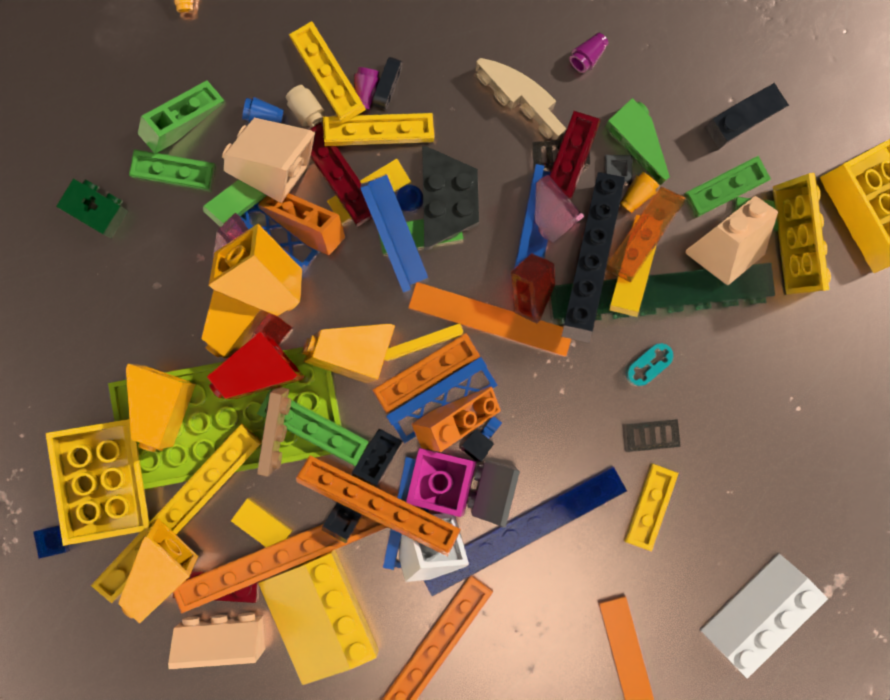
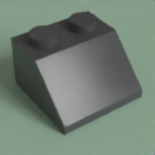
M485 459L483 465L478 464L474 478L475 481H479L477 491H471L467 505L468 508L472 509L471 515L506 527L520 471L516 467Z

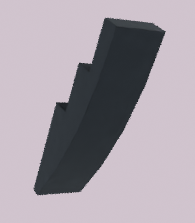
M378 429L351 475L378 488L403 441ZM337 502L323 524L322 531L347 543L363 515Z

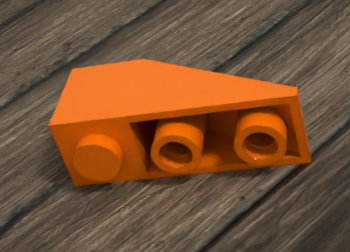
M487 387L432 410L412 423V427L422 449L442 452L501 410L493 388Z

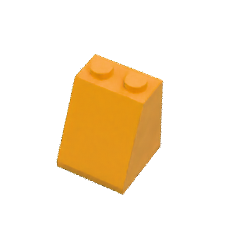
M256 224L214 252L209 286L216 291L279 316L285 311L294 309L300 302L302 268L259 224Z
M213 290L201 338L208 344L205 348L218 358L222 357L225 359L232 356L251 339L270 313Z
M380 324L320 330L306 339L302 354L306 355L304 362L363 383L378 380L395 325Z
M128 363L126 377L131 439L140 442L138 447L151 452H155L156 449L163 451L164 448L173 447L196 383L145 365Z
M159 518L154 521L141 543L118 603L123 613L131 619L134 618L138 623H141L190 576L198 558V555Z

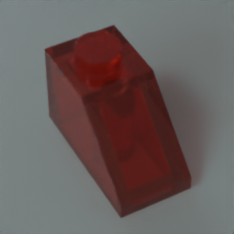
M531 253L511 271L515 313L537 324L541 320L556 284L554 263Z

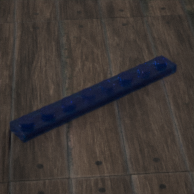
M612 466L507 523L506 527L500 526L465 545L464 549L469 562L468 566L423 581L431 596H434L627 492L615 467Z

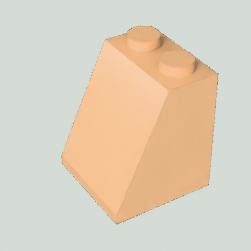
M253 118L248 126L244 125L240 129L237 140L233 144L229 143L226 146L222 158H224L223 171L282 203L309 166L315 132Z
M754 196L686 249L685 253L726 285H729L765 255L778 211L757 196Z

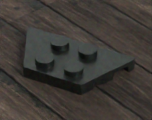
M422 146L424 250H430L434 245L446 239L450 240L458 236L460 232L468 231L479 225L478 169L428 146Z

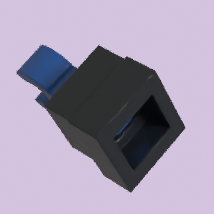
M493 416L481 432L475 429L459 448L477 461V463L482 462L494 445L489 439L502 422Z

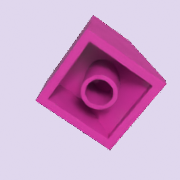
M419 448L406 502L414 506L458 517L464 516L477 461Z

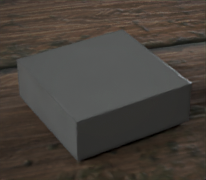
M605 155L604 173L625 177L624 184H631L633 155Z

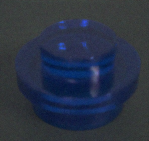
M409 184L398 190L396 197L403 211L415 212L422 206L423 193L417 186Z

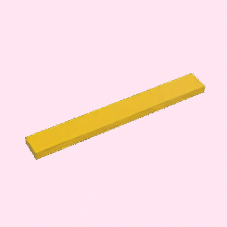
M241 423L149 522L150 528L154 521L159 518L174 534H177L261 445L262 441ZM148 531L140 532L92 583L91 586L110 603H113L123 592L141 543Z

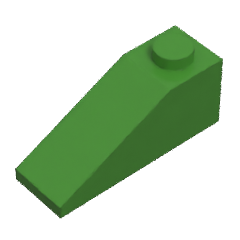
M206 80L142 115L137 134L156 154L186 135L224 103V99Z
M632 98L608 120L605 128L661 186L670 176L652 118L648 115L649 110L647 107Z

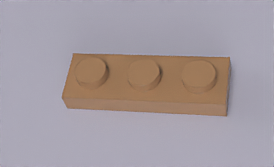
M277 387L270 392L257 471L258 475L268 477L273 471L279 469L281 465L282 452H279L280 442L284 441L287 432V426L283 425L285 415H288L291 407V398H288L289 389Z

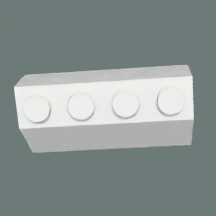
M777 553L700 631L748 678L828 598L802 572L781 554Z

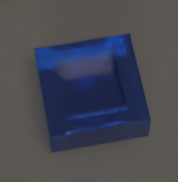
M60 525L33 531L39 559L70 551L69 545L63 546Z

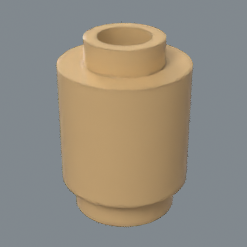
M298 85L285 96L288 101L287 106L303 127H314L323 120L322 115L325 110L308 88L305 89L303 85Z

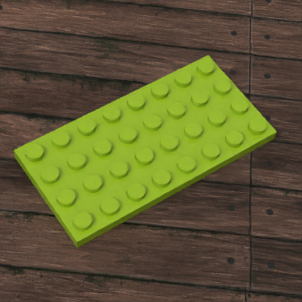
M303 347L283 350L305 376L301 381L280 386L289 389L288 398L342 426L333 373L305 363L306 355L302 354ZM223 362L165 372L196 383L174 446L164 448L163 451L156 449L155 452L138 447L144 489L188 481L241 423L262 441L266 418L258 415L257 412L269 390L238 399H225L223 396L218 398L210 389L209 385L211 382L207 376ZM127 380L108 383L114 422L130 419ZM288 430L284 441L280 442L279 452H282L281 464L308 459L310 455L313 457L331 455L328 451ZM262 443L235 472L258 468Z

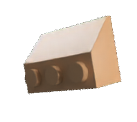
M250 612L239 614L238 618L227 619V615H214L210 617V620L200 621L199 617L183 618L182 622L173 629L168 668L179 669L256 663L265 650L263 616L255 617V613Z

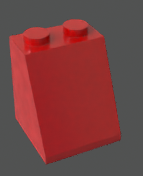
M259 332L210 373L207 378L211 382L209 385L210 389L218 398L223 396L225 399H238L301 381L305 376L269 334Z

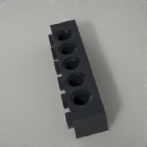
M602 172L597 173L562 337L590 343L625 177Z

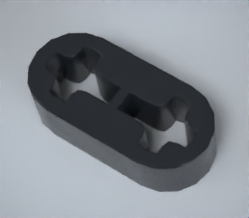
M389 56L373 98V106L387 110L402 70L403 61Z

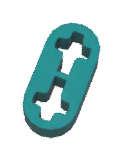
M663 343L651 346L628 366L626 370L627 380L635 386L648 384L673 361L674 355L671 347ZM656 349L666 352L663 356L665 362L657 361L654 364L650 362L656 357L654 352ZM647 365L649 368L643 373L645 379L639 378L635 380L633 378L635 375L633 369L635 367L641 369Z

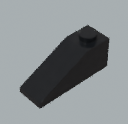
M773 83L714 117L705 128L720 150L782 111L789 104L776 84Z

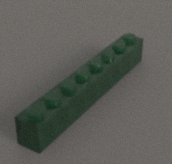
M772 263L753 264L729 285H726L707 269L649 275L639 309L640 316L657 315L656 310L667 309L668 314L684 312V307L694 306L695 311L712 309L711 304L722 303V308L739 306V301L749 300L750 305L767 303L766 298L775 296ZM618 279L603 281L595 321H601L603 315H612L613 319L629 318V315L610 311ZM573 283L553 285L547 288L551 321L558 320V325H564Z

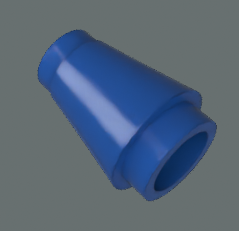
M253 97V99L246 98L242 120L249 121L248 124L253 118L281 123L284 109H280L256 97Z

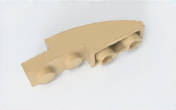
M483 58L476 61L477 78L485 86L489 84L495 91L494 96L501 105L505 106L507 104L512 110L520 103L522 112L529 119L534 118L540 125L538 127L540 132L547 139L552 138L555 143L564 136L566 128L551 112L554 109L556 100L545 89L523 73L509 66Z

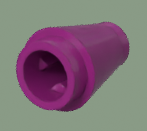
M596 33L573 49L572 55L569 57L572 66L581 73L592 70L609 44L608 39L602 33Z
M358 67L357 73H354V90L365 106V109L370 110V105L380 81V72Z

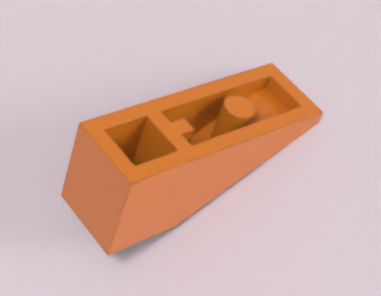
M288 193L282 203L267 195L258 204L259 209L300 241L326 255H330L346 238L339 214Z

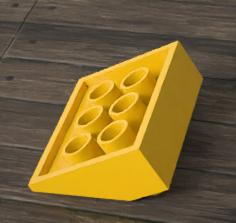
M889 139L819 177L873 273L890 267Z
M808 173L772 186L775 210L778 211V234L786 295L830 290L831 274L826 263L827 244L823 239L822 231L824 218L820 213V189L816 184L815 173Z
M130 419L46 433L63 546L148 531L150 529L137 441L131 439Z
M335 550L258 583L302 685L351 670L377 658L379 649Z

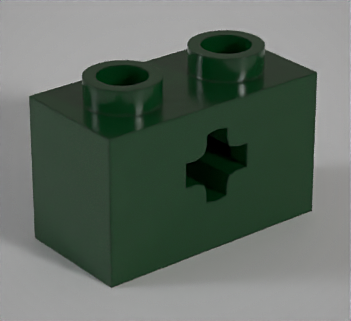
M73 178L56 207L112 239L128 213V210L121 207L123 201L110 193L104 197L98 193L100 187L86 179L81 183ZM92 203L98 205L96 210L91 208Z

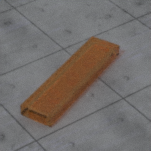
M661 186L608 262L606 270L632 282L684 205L686 198Z

